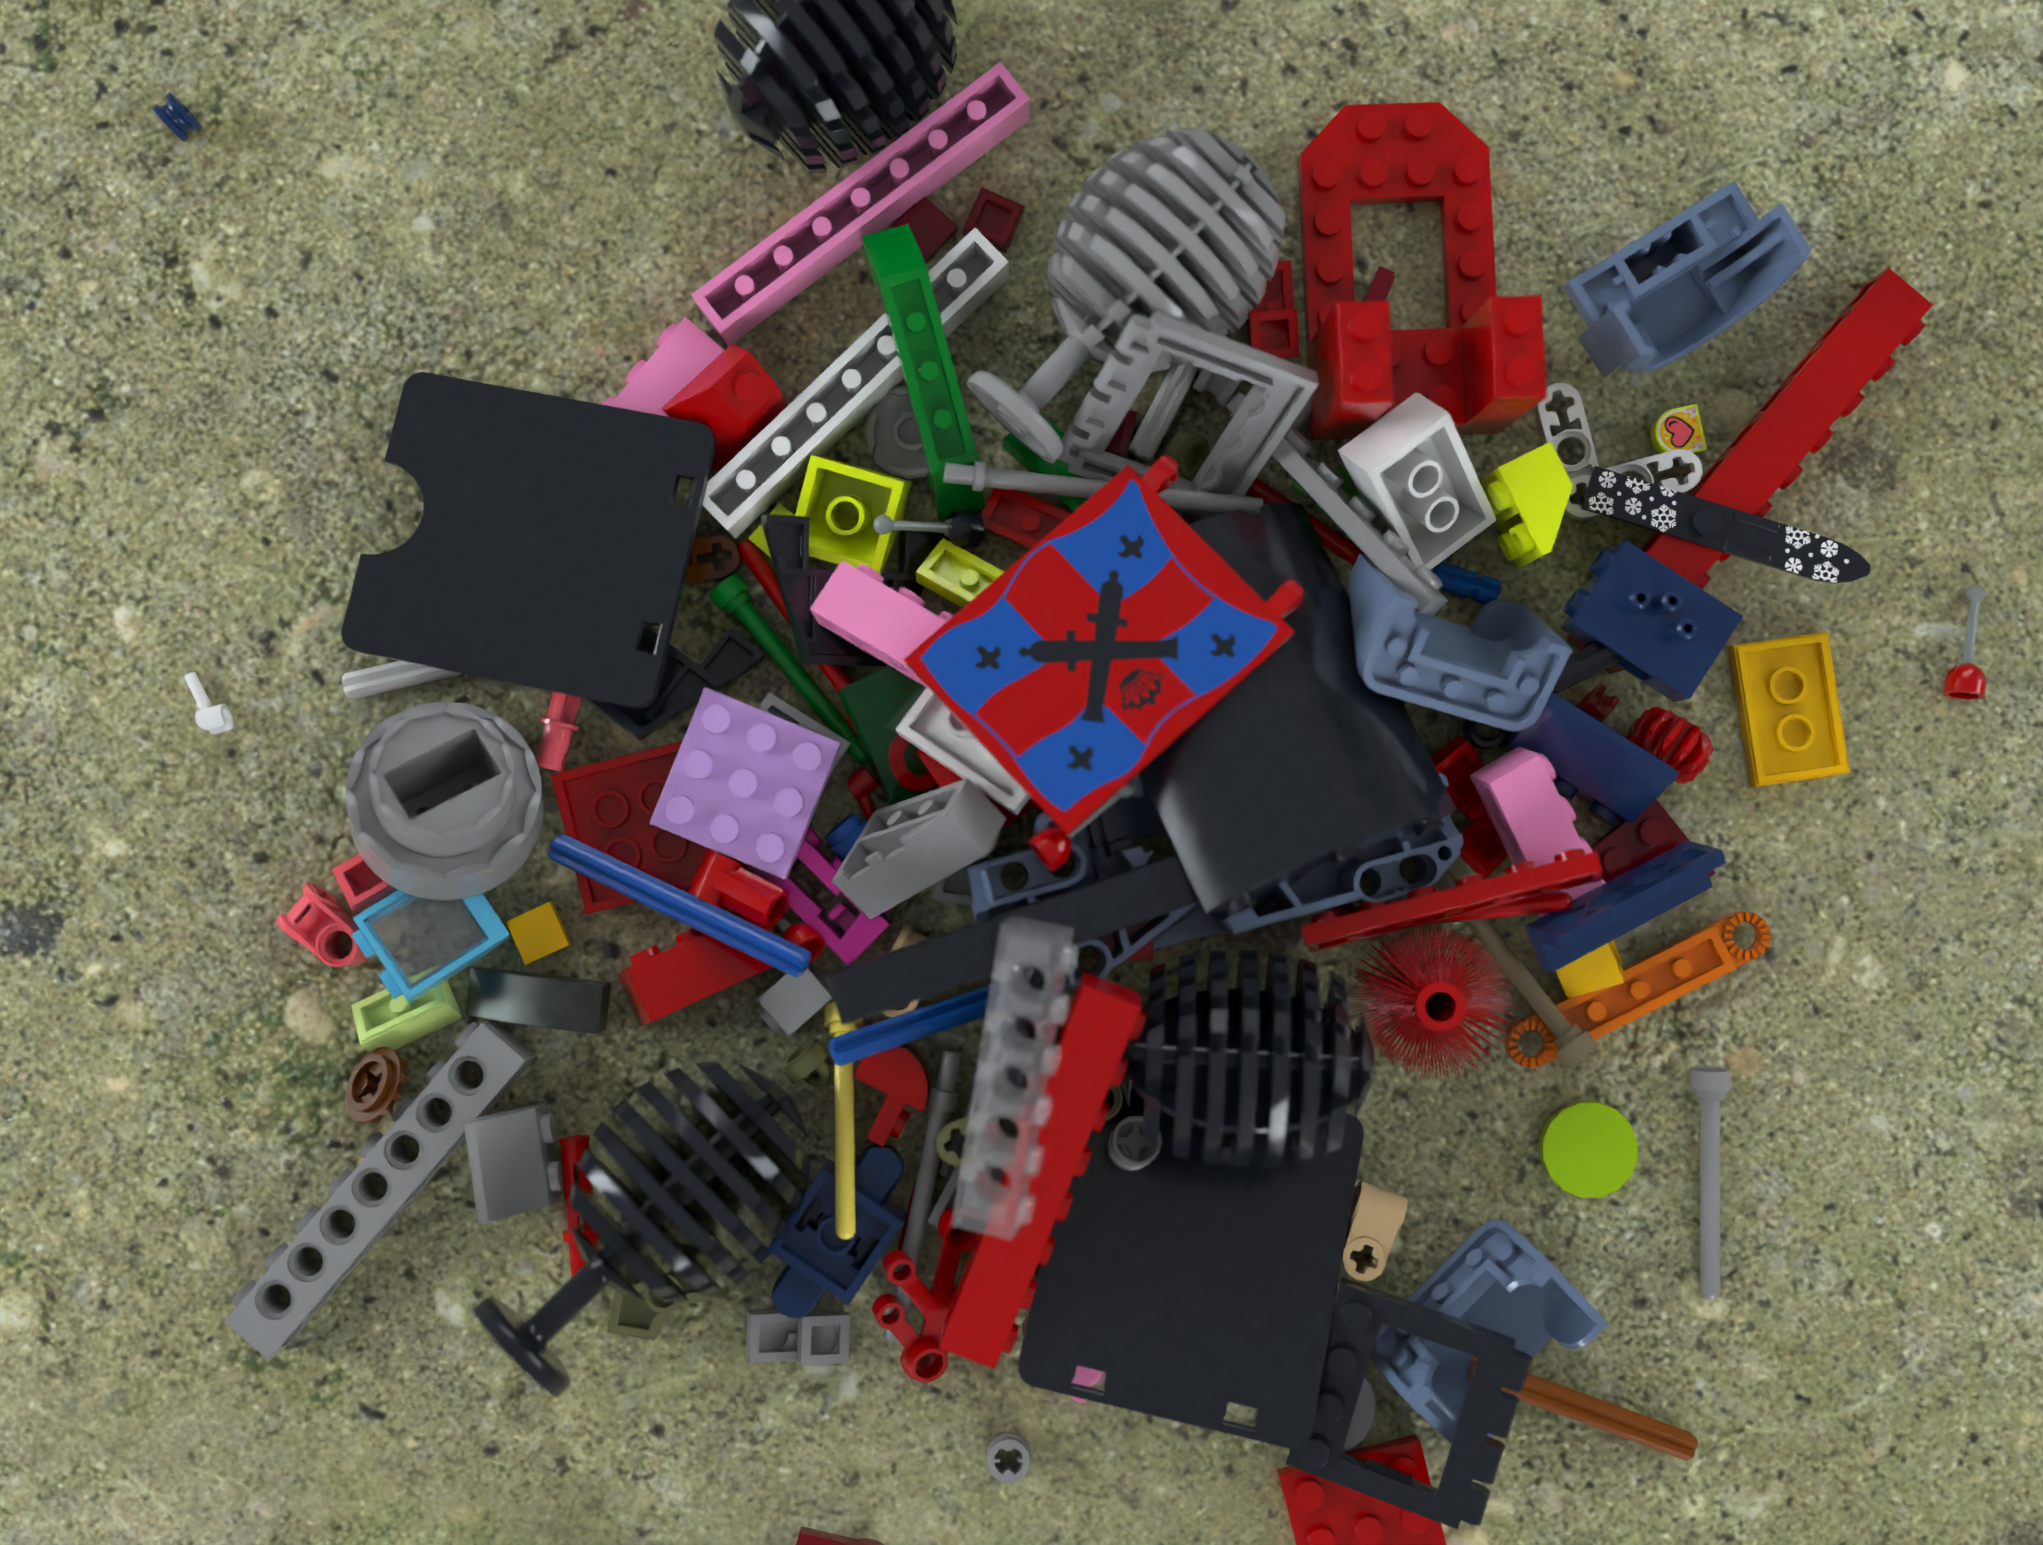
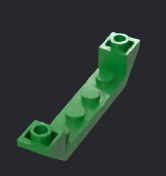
M906 224L861 236L874 285H879L930 473L926 474L938 519L939 521L944 520L951 512L959 510L976 511L985 508L983 491H972V485L943 482L945 463L974 466L975 461H979L927 266L910 226Z

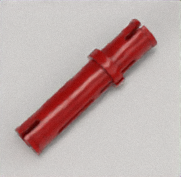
M590 1135L559 1138L567 1229L562 1231L563 1241L568 1242L571 1278L586 1264L582 1259L571 1228L572 1225L575 1229L577 1227L581 1230L579 1214L570 1205L572 1183L573 1181L576 1183L575 1164L578 1165L580 1185L594 1196V1184L587 1178L588 1176L581 1170L578 1164L584 1149L586 1148L590 1151ZM583 1219L584 1235L598 1248V1238L600 1236Z

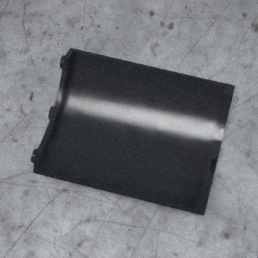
M1299 503L1264 504L1260 508L1262 514L1248 517L1242 508L1189 524L1265 602L1288 580H1295L1304 589L1302 603L1293 612L1282 618L1294 630V635L1140 771L1205 913L1226 910L1228 916L1240 913L1256 904L1253 896L1328 861H1331L1333 867L1343 865L1360 856L1361 852L1359 849L1388 839L1415 833L1417 839L1428 836L1445 826L1442 818L1457 811L1402 700L1373 691L1358 674L1350 598L1303 505Z

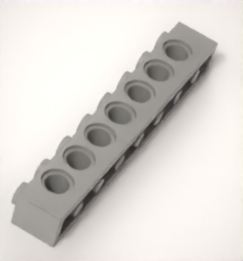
M488 1020L480 1025L472 1022L458 1036L454 1044L459 1049L448 1062L442 1058L427 1072L423 1078L427 1086L416 1099L410 1095L395 1109L391 1118L396 1122L385 1135L378 1132L364 1145L359 1152V1155L364 1158L363 1161L353 1172L346 1169L333 1181L327 1189V1192L332 1197L321 1209L314 1206L302 1217L295 1226V1229L300 1234L289 1246L284 1242L277 1247L263 1263V1266L268 1269L257 1283L253 1279L250 1280L234 1296L231 1303L236 1308L224 1322L267 1360L288 1346L466 1139L464 1124L489 1112L537 1055L499 1022ZM468 1061H474L481 1066L484 1076L480 1085L472 1084L467 1079L465 1067ZM437 1098L446 1100L451 1107L452 1113L448 1122L440 1120L434 1113V1102ZM405 1135L412 1136L418 1142L420 1150L417 1158H412L404 1152L402 1140ZM373 1172L381 1174L386 1179L387 1192L385 1195L377 1193L372 1188L371 1175ZM341 1209L353 1215L355 1219L354 1231H348L341 1225L339 1221ZM309 1247L316 1248L323 1257L322 1268L315 1267L310 1263L308 1259ZM277 1284L283 1285L289 1290L291 1295L290 1305L284 1304L278 1299L276 1295Z

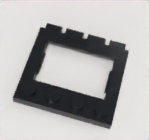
M1342 1277L1335 1297L1312 1434L1304 1446L1290 1449L1286 1464L1457 1530L1460 1521L1479 1526L1481 1525L1491 1491L1487 1487L1473 1482V1479L1485 1484H1493L1505 1448L1501 1441L1489 1437L1487 1434L1499 1438H1508L1519 1403L1517 1396L1501 1389L1504 1387L1515 1392H1522L1532 1356L1514 1349L1515 1338ZM1381 1323L1478 1357L1438 1488L1414 1480V1475L1369 1458L1364 1461L1342 1452Z

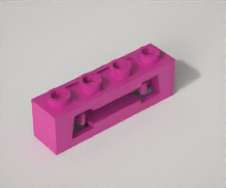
M808 827L797 857L836 896L843 894L861 912L857 917L842 901L827 914L846 931L844 935L822 915L826 909L791 874H789L787 879H782L749 864L747 865L758 876H762L789 891V907L807 925L814 927L824 937L825 943L849 966L893 923L886 916L891 911V908L869 919L832 882L843 860L836 856L831 861L818 848L823 843V840Z

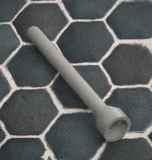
M1698 1066L1690 1068V1088L1695 1090V1098L1700 1099V1292L1704 1298L1713 1300L1720 1294V1100H1725V1091L1730 1090V1069Z

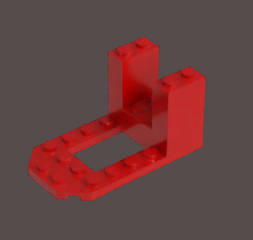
M1440 102L1345 105L1301 152L1297 160L1307 368L1317 372L1319 385L1311 395V441L1354 439L1415 392H1418L1449 412L1459 435L1499 434L1547 397L1542 295L1500 297L1496 295L1489 147ZM1440 202L1446 328L1390 330L1389 300L1355 301L1350 205Z

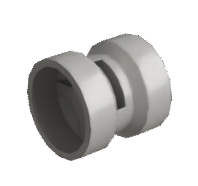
M1131 1116L1122 1120L1109 1136L1107 1143L1108 1154L1113 1163L1121 1169L1128 1171L1140 1170L1153 1161L1160 1152L1162 1143L1160 1131L1158 1146L1144 1139V1117Z

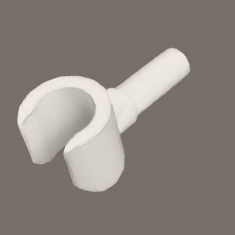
M191 672L185 675L184 678L199 709L195 713L197 725L213 734L232 730L234 721L228 706L224 703L212 706L197 674Z

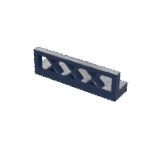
M1685 841L1573 900L1571 908L1567 911L1548 913L1527 924L1526 927L1541 968L1552 973L1710 889L1713 885L1708 872L1726 863L1722 849Z

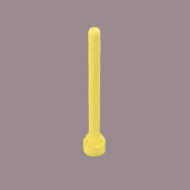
M835 1002L824 1005V1026L829 1028V1036L836 1037L857 1030L863 1025V1019L842 1024ZM854 1062L842 1066L834 1063L835 1230L837 1236L843 1240L852 1238L856 1230Z

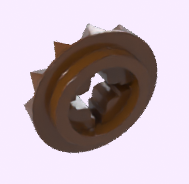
M388 1047L377 1048L371 1053L369 1052L355 1067L346 1090V1108L353 1120L363 1124H378L383 1115H392L395 1101L403 1099L400 1092L402 1086L409 1080L403 1074L408 1062L400 1057L398 1051Z

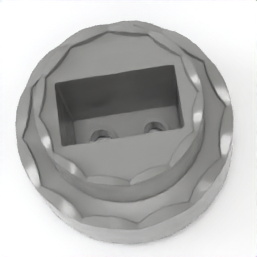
M424 703L410 707L386 719L368 734L355 753L347 774L346 805L351 835L360 856L367 866L384 882L416 897L431 900H458L476 896L497 887L523 866L535 848L541 833L544 805L541 777L534 754L521 734L512 725L485 709L471 704Z

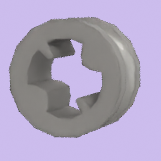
M1006 1432L993 1438L987 1452L988 1470L992 1476L1000 1482L1012 1483L1019 1481L1026 1475L1030 1466V1450L1023 1437L1016 1433ZM1003 1448L1005 1451L1010 1452L1016 1448L1019 1450L1017 1453V1462L1019 1464L1014 1466L1011 1463H1007L1002 1467L998 1464L1000 1462V1453L998 1451Z

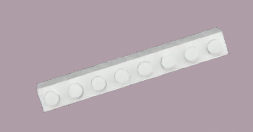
M976 228L969 232L928 272L946 338L1009 279V261ZM886 313L708 481L703 506L735 539L807 471L811 455L823 456L869 412L874 404H878L887 395V392L904 379Z

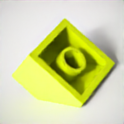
M811 455L795 516L810 517L808 556L838 565L843 560L855 568L862 563L881 575L899 530H891L887 534H879L874 529V520L879 515H887L892 520L902 521L913 482L822 455Z

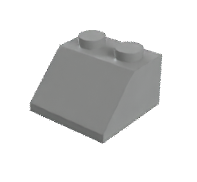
M546 1102L489 1111L464 1124L479 1224L549 1206L561 1197L560 1190H564L561 1161H555L552 1142L557 1141L558 1129L554 1114H548Z

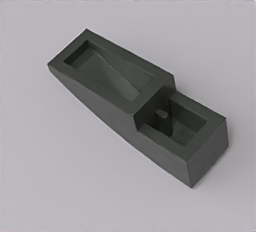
M472 966L470 968L465 1015L536 1027L599 1034L605 1031L607 1026L611 982Z

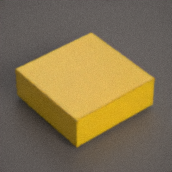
M553 901L505 921L525 965L572 945Z

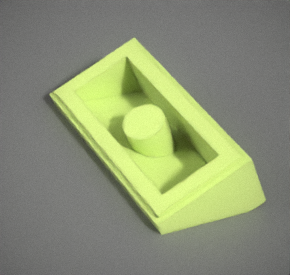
M436 965L408 979L411 984H414L440 966ZM447 980L410 1004L403 994L394 999L388 989H385L351 1005L360 1045L370 1053L380 1047L396 1050L462 1018L460 1007Z

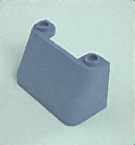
M1359 554L1350 574L1348 589L1358 674L1370 689L1380 694L1507 731H1521L1529 728L1537 721L1573 649L1528 605L1508 599L1490 601L1481 608L1472 627L1416 611L1415 608L1418 601L1414 596L1399 591L1367 555Z
M1498 1219L1486 1222L1479 1227L1407 1299L1419 1305L1515 1338L1514 1349L1523 1351L1532 1356V1358L1552 1338L1567 1349L1584 1347L1609 1324L1542 1253L1508 1222ZM1382 1324L1379 1327L1371 1353V1361L1406 1402L1452 1444L1471 1381L1467 1377V1371L1474 1356ZM1487 1434V1436L1494 1438V1435Z

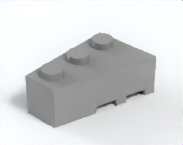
M968 778L875 810L833 877L832 882L869 919H872L972 862L986 857L996 847L998 842L996 836L1006 818Z

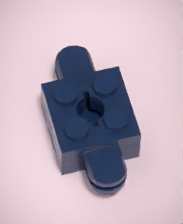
M874 1143L868 1146L855 1162L856 1230L852 1238L843 1240L836 1234L835 1163L830 1159L826 1160L803 1194L804 1200L799 1213L792 1210L785 1221L790 1230L782 1241L775 1236L768 1247L772 1254L787 1263L772 1289L773 1303L781 1314L790 1318L806 1316L814 1309L826 1290L849 1305L904 1224L907 1212L888 1199L904 1172L903 1158L894 1146L885 1143L884 1147Z

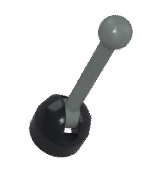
M974 510L951 512L945 518L944 523L892 520L887 515L877 516L873 523L875 531L879 534H887L891 530L943 533L946 540L964 549L977 548L982 541L984 533L983 519L979 512Z

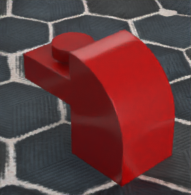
M907 1043L862 1058L853 1077L888 1094L866 1139L884 1147L889 1135L896 1139L899 1138L911 1114L903 1109L905 1103L923 1112L930 1091L929 1072L920 1054Z

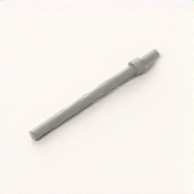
M943 1050L936 1087H930L926 1107L930 1108L931 1111L902 1250L907 1252L914 1262L916 1274L940 1163L935 1142L938 1133L948 1124L949 1114L955 1113L959 1095L954 1090L962 1054ZM905 1263L899 1264L897 1271L901 1270ZM894 1284L893 1294L898 1297L904 1307V1318L907 1320L911 1299L900 1285ZM895 1307L889 1308V1313H891ZM885 1329L884 1339L899 1342L889 1329Z

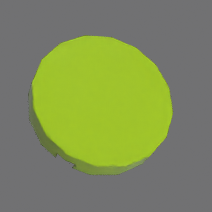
M1574 1101L1565 1105L1566 1107L1561 1108L1557 1113L1554 1112L1546 1120L1539 1137V1158L1551 1180L1562 1190L1581 1198H1601L1618 1191L1631 1177L1638 1160V1141L1631 1124L1616 1109L1597 1101Z

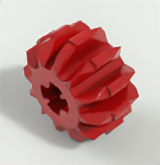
M1651 707L1649 710H1645L1640 718H1636L1629 728L1630 733L1626 737L1629 741L1677 770L1679 773L1674 781L1680 784L1693 782L1696 776L1702 773L1710 762L1709 757L1714 751L1709 736L1702 733L1699 726L1691 724L1687 721L1686 717H1680L1671 710L1664 711L1660 707Z

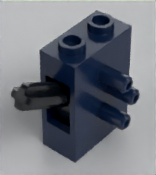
M1627 540L1612 547V549L1606 546L1590 566L1589 571L1594 576L1586 589L1583 590L1579 587L1563 608V612L1568 616L1560 628L1587 646L1570 654L1552 692L1559 693L1616 664L1673 702L1690 699L1743 616Z

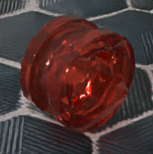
M1599 683L1575 707L1602 723L1618 705L1620 698L1616 695L1608 696L1605 693L1606 686L1603 683Z

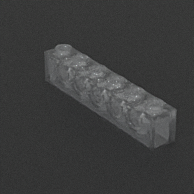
M1012 916L1001 924L951 1226L1012 1240L1023 1225L1028 1226L1031 1222L1036 1196L1029 1194L1031 1176L1038 1175L1044 1155V1146L1037 1144L1040 1125L1046 1126L1048 1123L1053 1100L1052 1095L1046 1094L1048 1076H1055L1061 1055V1046L1054 1044L1057 1025H1064L1070 1002L1069 995L1063 994L1066 974H1073L1078 956V944L1071 943L1074 930L1072 927L1019 916ZM1026 966H1034L1043 973L1045 978L1044 989L1033 988L1026 982L1024 977ZM1017 1017H1026L1033 1022L1036 1027L1035 1039L1025 1038L1018 1032L1016 1028ZM1009 1067L1018 1068L1023 1071L1028 1080L1027 1088H1018L1010 1082L1007 1074ZM999 1118H1008L1014 1121L1019 1129V1137L1012 1138L1004 1134L999 1125ZM991 1168L1004 1170L1011 1180V1186L1004 1187L997 1184L992 1178Z

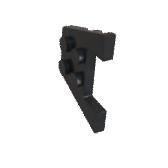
M761 515V524L801 663L889 666L821 626L810 611L811 606L835 571L808 568L810 517ZM899 530L898 572H882L881 576L884 578L882 584L898 592L900 587L906 588L920 597L924 586L916 582V571L942 538H944L943 533Z
M644 626L639 651L652 655L657 634ZM730 628L701 665H697L669 644L658 695L655 701L646 708L634 709L583 699L637 740L641 741L697 705L704 687L719 691L761 664L765 659V653Z

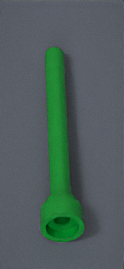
M738 572L722 581L710 592L708 597L720 611L726 610L730 616L735 614L829 730L851 743L848 748V753L859 764L868 763L857 741L858 736L849 726L846 719L750 603L752 596L748 593L750 586Z

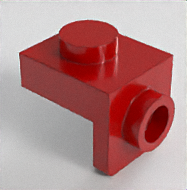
M1457 735L1434 754L1431 760L1438 773H1442L1447 777L1449 784L1447 791L1457 811L1470 820H1474L1480 814L1487 811L1470 775L1485 765L1468 740Z

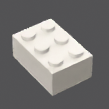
M1415 392L1338 450L1361 498L1377 514L1373 522L1383 533L1389 529L1405 542L1410 549L1405 556L1417 568L1423 564L1431 570L1497 521L1449 412L1418 392Z

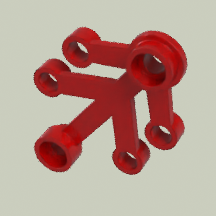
M949 1208L939 1218L937 1232L943 1242L931 1290L926 1287L915 1273L916 1266L907 1252L903 1250L892 1251L884 1258L882 1264L883 1271L892 1284L900 1285L923 1314L924 1318L920 1334L904 1318L905 1309L894 1294L879 1296L872 1305V1313L878 1324L882 1328L889 1329L904 1347L900 1363L906 1375L922 1383L932 1382L941 1377L948 1365V1352L939 1349L941 1329L959 1285L957 1284L953 1287L961 1253L974 1247L981 1230L975 1217L965 1208ZM959 1224L958 1228L952 1229L955 1225ZM905 1263L901 1270L893 1272L897 1265ZM895 1307L891 1313L882 1315L886 1309Z

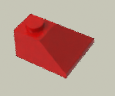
M731 344L661 409L668 417L703 423L714 433L717 444L712 467L718 473L788 406V403L780 388L752 354L743 348Z

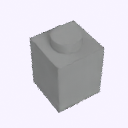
M810 963L800 977L785 974L757 999L763 1006L759 1014L773 1031L779 1033L783 1029L790 1036L828 1003L833 996L829 984Z

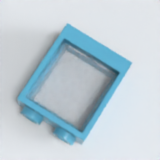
M397 890L352 918L359 930L352 933L351 936L367 959L374 954L378 956L386 968L378 976L392 997L396 999L403 994L409 1004L510 940V933L483 893L460 900H431Z

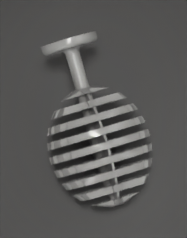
M1194 128L1168 131L1164 133L1165 135L1157 138L1154 136L1146 137L1132 143L1133 145L1129 146L1127 152L1126 150L1118 151L1103 163L1102 169L1091 173L1082 183L1081 189L1084 193H1076L1065 209L1064 214L1067 218L1065 219L1066 221H1061V224H1058L1052 243L1054 244L1055 254H1053V259L1051 257L1049 259L1048 287L1049 291L1056 297L1055 300L1057 302L1056 304L1052 301L1051 305L1068 337L1018 392L995 375L983 370L976 371L966 381L968 388L984 408L1016 439L1045 461L1054 463L1063 452V444L1058 434L1039 414L1040 411L1089 357L1094 361L1105 364L1111 352L1117 350L1116 343L1133 315H1140L1150 319L1155 311L1228 338L1226 334L1239 330L1249 318L1247 315L1252 308L1256 309L1266 293V281H1271L1278 264V249L1282 245L1286 212L1278 205L1280 199L1260 164L1247 151L1213 131L1207 133L1205 130ZM1164 351L1153 371L1169 369L1171 367L1169 363L1171 362L1175 365H1184L1192 361Z

